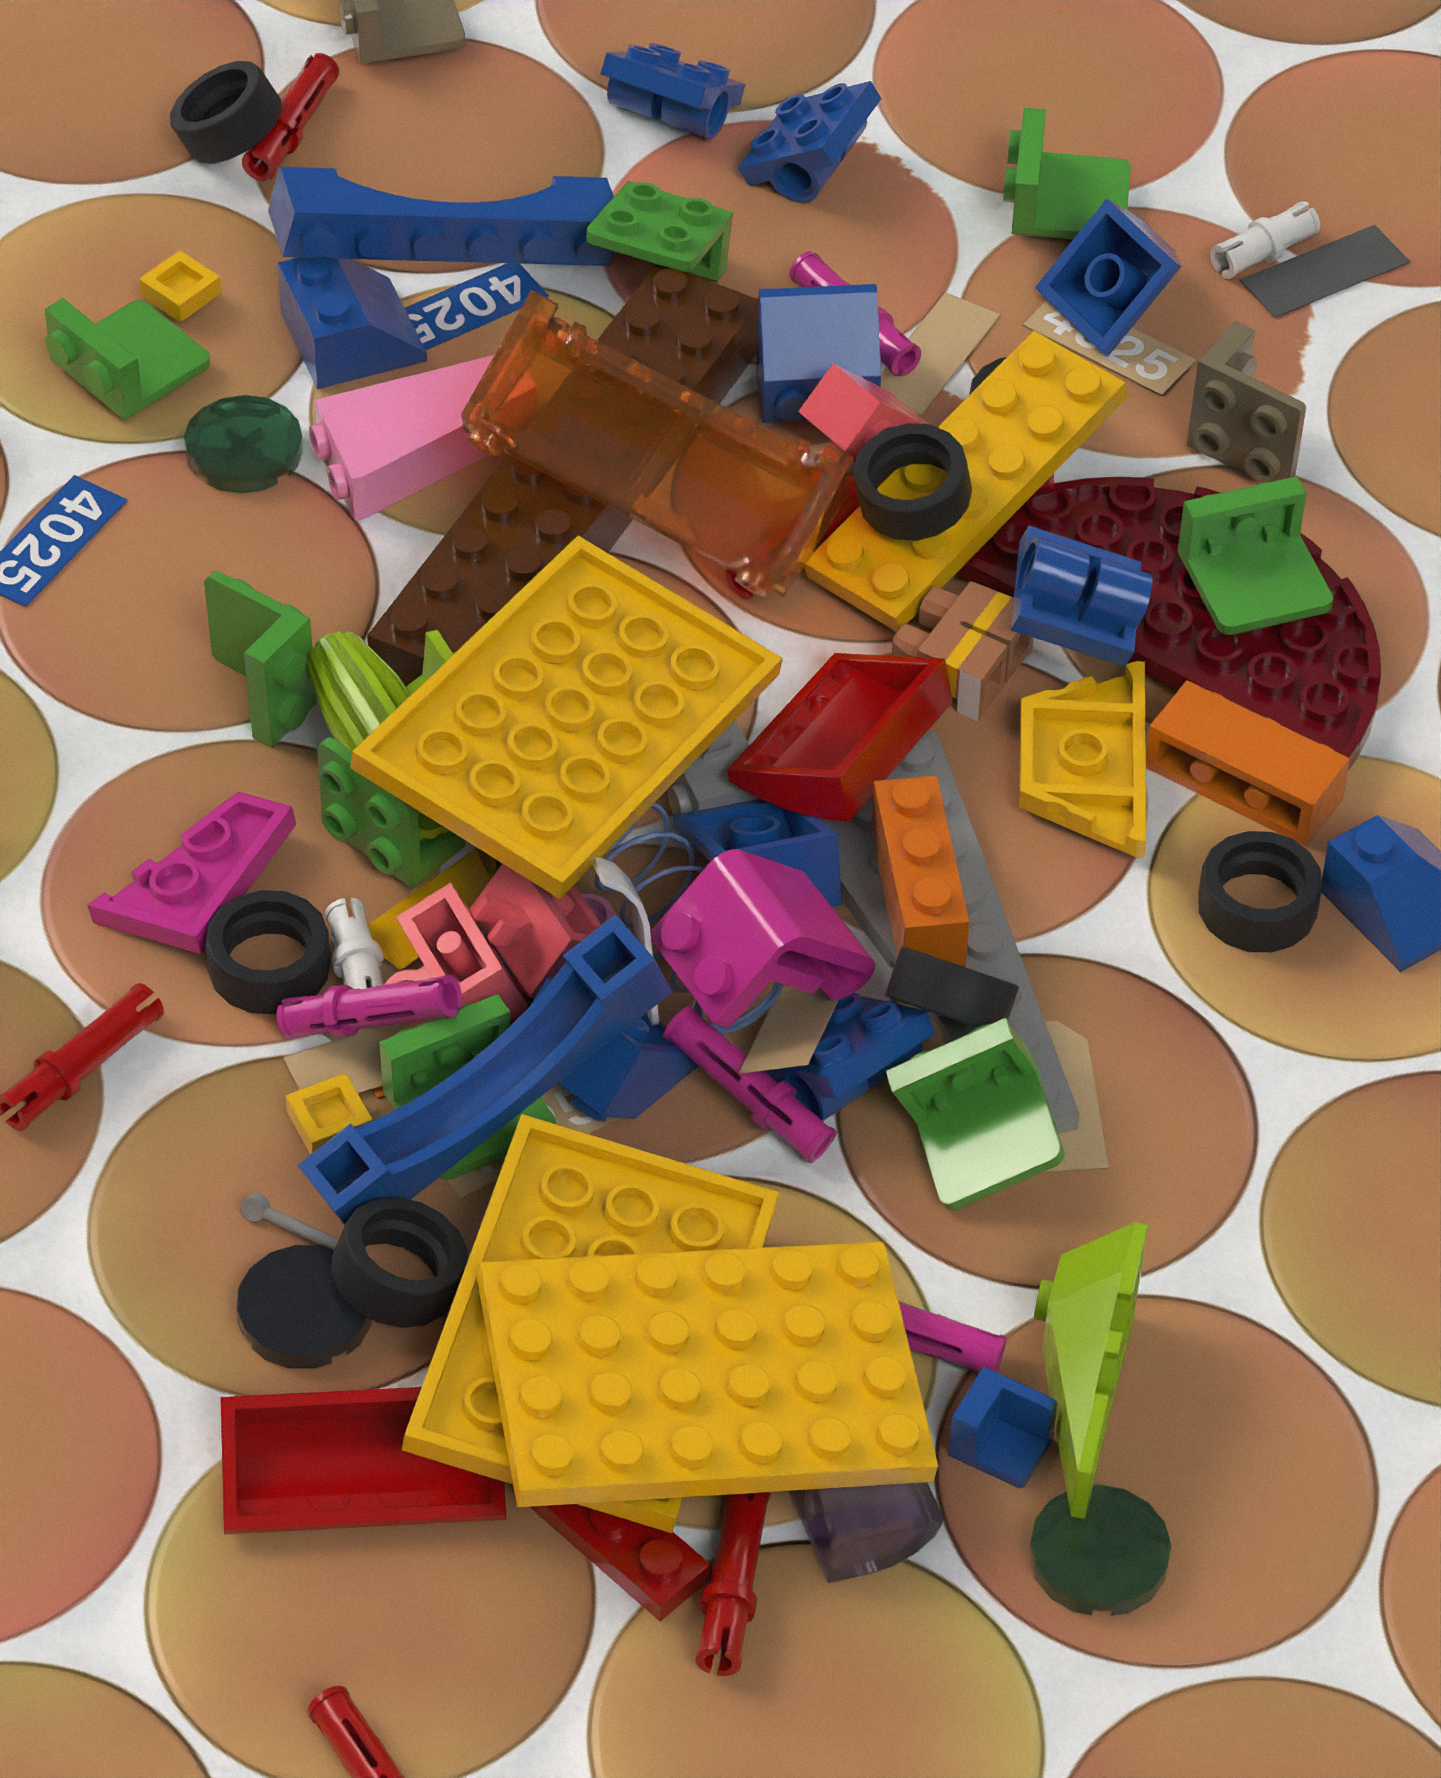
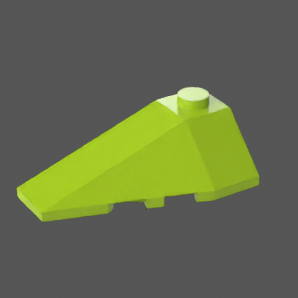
M1131 1223L1061 1254L1054 1281L1042 1279L1040 1283L1034 1319L1046 1322L1042 1353L1050 1397L1054 1398L1058 1403L1055 1428L1071 1517L1085 1519L1135 1316L1148 1224Z

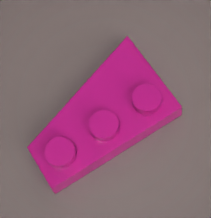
M242 792L235 793L182 833L183 844L158 863L148 859L131 873L134 881L113 897L104 892L88 904L93 923L202 954L206 948L208 925L216 913L230 901L246 894L296 826L292 806Z

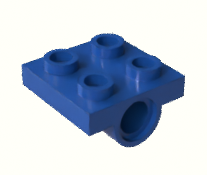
M649 43L648 48L628 45L627 51L606 53L600 74L610 77L607 87L608 102L620 108L654 120L662 118L665 124L707 139H713L721 130L729 107L737 106L741 103L746 84L728 78L730 69L722 65L699 60L697 65L679 61L680 51L655 43Z
M871 81L848 87L845 83H840L830 87L823 93L805 97L803 94L791 96L776 108L775 113L777 116L768 128L751 142L752 149L739 165L738 170L749 186L770 181L776 191L788 200L797 203L810 202L816 198L862 135L867 126V118L882 98Z
M1028 526L1019 542L1010 630L1125 667L1134 653L1136 629L1148 606L1152 590V575L1141 571L1142 562Z
M853 993L846 998L838 1000L808 1065L765 1070V1072L778 1083L786 1080L797 1090L795 1098L819 1119L824 1121L865 1094L868 1088H873L888 1078L887 1070L903 1064L914 1055L923 1051L922 1042L936 1034L926 1010Z

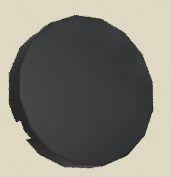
M293 1245L269 1253L248 1270L238 1287L237 1320L243 1337L245 1334V1337L252 1343V1349L264 1360L286 1368L315 1369L331 1364V1357L340 1355L345 1350H347L348 1355L361 1345L372 1325V1319L356 1311L340 1295L331 1275L333 1249L322 1245Z

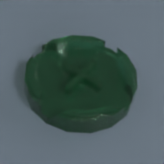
M240 395L222 398L202 407L189 420L184 434L188 467L195 475L198 472L206 477L208 485L222 491L247 493L266 490L278 484L277 478L284 475L288 470L290 476L298 468L303 453V440L299 420L286 406L265 397Z
M1097 1484L1093 1485L1085 1519L1071 1517L1067 1491L1051 1499L1035 1519L1029 1550L1034 1578L1052 1600L1076 1613L1092 1616L1093 1610L1101 1612L1111 1611V1616L1128 1614L1152 1600L1166 1579L1171 1542L1165 1522L1147 1501L1126 1489Z

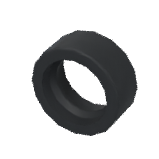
M235 61L220 65L190 84L175 101L170 112V124L193 158L199 163L215 164L233 159L260 142L277 123L282 111L281 99L263 71L251 61Z
M907 423L887 428L868 440L856 457L853 478L863 518L876 532L893 539L912 541L937 536L954 526L969 507L972 486L963 446L949 432L931 424ZM911 464L933 465L945 470L948 478L940 488L925 497L913 500L892 499L879 493L877 486L886 475L900 467Z
M1246 831L1226 837L1210 850L1202 865L1198 892L1199 914L1212 934L1225 944L1247 952L1272 953L1292 947L1310 933L1317 918L1322 892L1321 869L1311 852L1294 839L1265 831ZM1246 874L1266 875L1286 884L1294 891L1297 899L1289 905L1275 909H1256L1238 903L1225 892L1223 885L1232 878Z
M260 890L240 895L221 907L208 925L206 938L208 973L215 991L232 1006L250 1013L277 1014L278 1005H283L281 1001L284 998L315 996L328 980L330 968L329 931L322 913L304 898L286 891ZM263 934L285 935L298 940L307 948L300 959L289 966L275 970H254L238 964L230 957L231 952L237 945L248 938Z
M901 947L885 995L891 999L970 1026L979 1027L993 1024L1004 1018L1009 1019L1019 986L906 947Z
M401 1197L377 1198L357 1207L346 1222L332 1255L331 1275L340 1295L356 1311L378 1323L400 1328L425 1326L442 1317L454 1300L467 1265L468 1249L460 1231L437 1210L422 1202ZM376 1244L402 1247L419 1256L431 1268L435 1278L414 1281L396 1277L380 1268L368 1256L365 1247Z

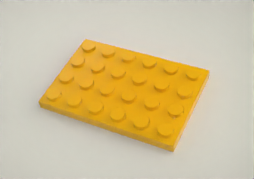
M578 535L352 751L350 768L558 899H561L593 866L594 858H601L779 676L783 658Z
M521 1114L407 1426L402 1451L513 1484L477 1282L480 1262L762 1248L780 1192ZM684 1497L581 1503L578 1505L673 1533Z
M884 1241L485 1261L479 1264L477 1282L517 1507L934 1481L938 1463Z

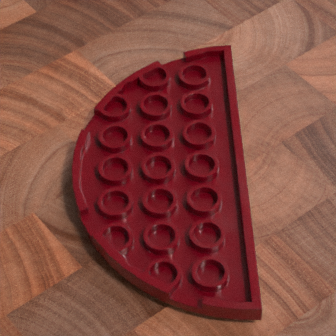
M1141 477L1084 478L1054 483L1055 489L1040 487L956 573V575L969 582H975L1014 598L1019 542L1028 526L1142 562L1141 571L1152 575V590L1145 614L1136 629L1134 653L1127 664L1135 661L1145 662L1146 675L1176 691L1188 680L1206 690L1216 692L1231 702L1265 718H1270L1281 726L1319 744H1324L1350 758L1348 770L1357 760L1369 737L1376 714L1381 680L1380 648L1375 627L1364 601L1348 577L1340 579L1335 571L1321 559L1322 549L1308 537L1300 533L1302 540L1333 595L1331 610L1325 614L1233 635L1223 634L1217 629L1178 554L1184 501L1206 495L1219 494L1220 492L1199 486L1196 487L1194 494L1179 490L1154 487L1153 478Z

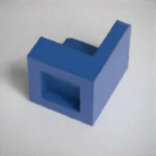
M983 1366L952 1416L948 1456L1017 1488H1023L1054 1439L1058 1403L1048 1395Z

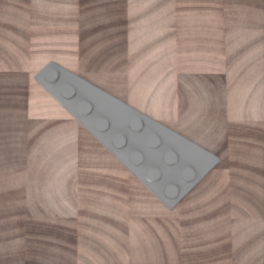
M937 731L926 732L886 780L937 775L970 922L965 967L1019 986L1008 1021L1035 1057L1058 1133L1078 1130L1079 1112L938 733ZM872 795L849 822L820 819L838 833L841 891L846 896L845 905L891 968L895 966L897 956L870 832ZM928 1011L942 1031V1041L944 1044L966 1036L976 1028Z

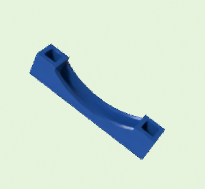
M280 167L268 209L283 257L315 258L325 256L332 259L610 266L615 252L592 245L586 240L587 227L614 197L608 179L601 177L553 176L550 187L513 199L490 202H441L394 195L362 186L339 177L336 168Z
M616 914L563 955L566 960L565 964L541 995L504 1033L470 1062L426 1093L393 1112L356 1128L350 1123L298 1164L301 1171L344 1225L357 1207L373 1199L401 1197L411 1200L672 993L655 959Z

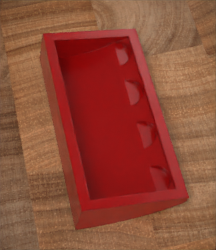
M834 653L727 769L729 781L746 792L784 809L817 818L849 822L873 795L874 781L886 780L953 703L945 658Z
M422 1387L220 1397L224 1535L506 1520L505 1482L402 1451L404 1435Z

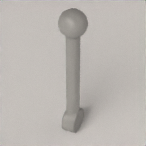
M252 1193L241 1203L243 1216L251 1222H259L264 1218L319 1245L333 1250L336 1248L339 1239L271 1208L269 1200L261 1193Z

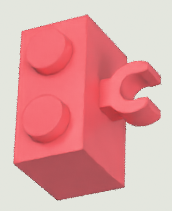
M834 363L798 411L832 440L831 444L825 446L816 454L809 468L824 481L829 482L831 480L837 486L841 485L850 475H853L856 457L868 440L887 428L907 423L928 424L890 391Z
M503 863L470 908L474 920L479 922L493 948L501 954L515 975L514 982L517 987L533 999L536 998L547 978L554 979L565 964L566 960L563 955L602 925L574 885L561 899H558Z
M452 883L447 884L396 917L424 966L418 970L400 971L391 976L384 985L451 975L457 980L461 988L462 1006L474 1004L499 994L510 1011V1022L521 1016L529 1008L492 944L487 939L477 920H474L471 911ZM417 1020L416 1022H409L408 1024H409V1025L418 1024V1023L422 1022L423 1020Z

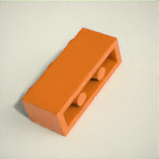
M1188 680L1185 681L1150 724L1146 748L1147 769L1267 828L1294 839L1306 847L1342 802L1350 758L1334 751L1332 748L1308 739L1281 726L1270 718L1256 714L1227 700L1222 695L1206 690Z
M937 775L874 781L870 832L896 956L898 957L901 947H906L965 967L970 922Z

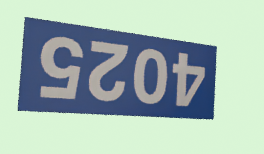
M506 263L407 306L405 310L425 350H428L547 298L549 295L521 264Z
M74 475L0 551V595L26 607L128 499Z

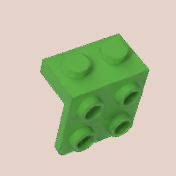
M1024 107L1022 129H1010L1007 163L1018 164L1017 168L1006 167L1003 202H1014L1011 234L1074 239L1106 198L1127 210L1131 164L1127 160L1120 158L1043 152L1046 109Z
M627 181L587 227L586 240L595 246L718 281L727 268L733 212L715 207L711 202L704 199H688L661 191L660 188L650 183Z
M64 298L45 308L48 334L45 338V343L50 353V360L124 420L201 374L210 366L209 352L145 301H133L96 324Z
M1298 476L1184 501L1178 554L1217 629L1223 634L1233 635L1329 612L1332 608L1333 595L1300 536L1307 493Z
M213 571L204 580L212 655L218 662L246 676L252 738L273 748L290 730L300 727L306 719L308 712L317 704V697L306 667L307 658L310 657L309 651L312 648L310 618L303 615L294 606L282 604L260 593L243 580L233 579L222 572Z
M328 737L318 744V777L322 824L335 839L341 842H349L368 856L379 871L386 875L393 874L413 889L465 847V840L451 831L445 834L441 833L434 839L422 838L420 840L418 810L350 768L352 751L334 738Z
M499 994L474 1004L463 1005L461 1010H456L458 1013L456 1017L438 1018L415 1028H407L398 1032L393 1037L379 1042L383 1093L394 1110L413 1101L450 1077L511 1026L510 1011ZM541 1097L538 1098L439 1178L451 1180L506 1157L521 1114L556 1124L554 1115Z
M1007 1018L993 1024L976 1027L966 1036L932 1051L918 1053L907 1062L886 1071L892 1093L917 1123L938 1197L946 1208L950 1210L959 1209L1053 1168L1062 1162L1065 1155L1064 1148L1035 1057Z

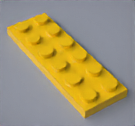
M1033 330L938 426V428L949 432L963 446L968 464L972 493L969 507L959 521L937 536L918 541L897 540L876 532L863 518L859 506L804 562L807 578L898 632L904 623L907 624L919 612L924 597L933 585L942 588L1127 398L1126 382ZM911 464L896 469L877 489L879 493L892 499L913 500L925 497L940 488L948 478L945 470L933 465Z

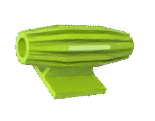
M438 630L426 632L422 675L408 686H405L400 677L359 636L350 631L346 633L337 631L324 635L312 646L309 651L310 657L307 658L306 667L327 727L335 740L353 751L456 652L450 650ZM418 811L420 840L422 838L434 839L437 835L450 831Z

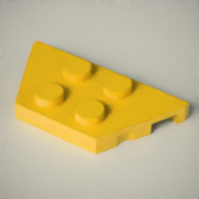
M1140 661L1126 664L1124 675L1098 684L1091 675L1070 682L1065 688L1060 690L1048 689L1021 698L1019 808L1134 857H1144L1146 848L1145 662Z

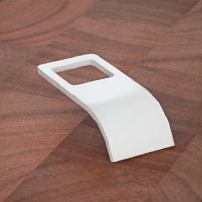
M600 857L594 858L592 864L602 885L622 892L631 901L634 936L653 957L650 924L644 906L630 878L615 863ZM657 1004L647 1012L652 1025H659Z

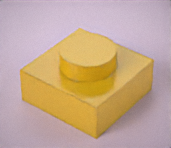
M181 250L139 278L140 296L179 322L187 319L222 293L221 277Z
M346 1073L285 1095L286 1112L310 1155L350 1123L356 1128L373 1121Z

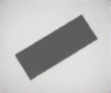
M1373 225L1240 279V281L1276 318L1411 261L1376 225Z

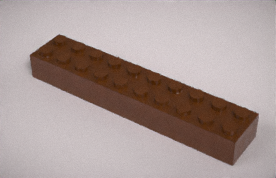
M659 264L654 266L368 633V646L400 677L405 686H408L422 675L426 632L438 630L450 650L457 652L578 535L609 553L757 355L759 299L684 271Z

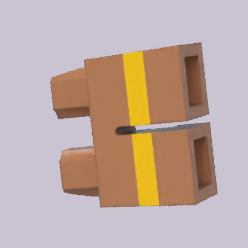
M972 581L968 583L960 595L933 585L919 608L918 622L933 629L932 632L928 633L904 623L893 638L891 656L945 658L951 695L958 699L957 712L978 722L1003 689L1004 682H1008L1032 650L1033 637L1010 630L1013 597Z

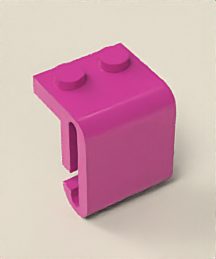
M739 849L729 850L715 857L650 931L651 941L714 1024L730 1028L770 981L812 994L821 986L830 999L838 1000L846 998L861 989L871 978L875 970V962L805 872Z

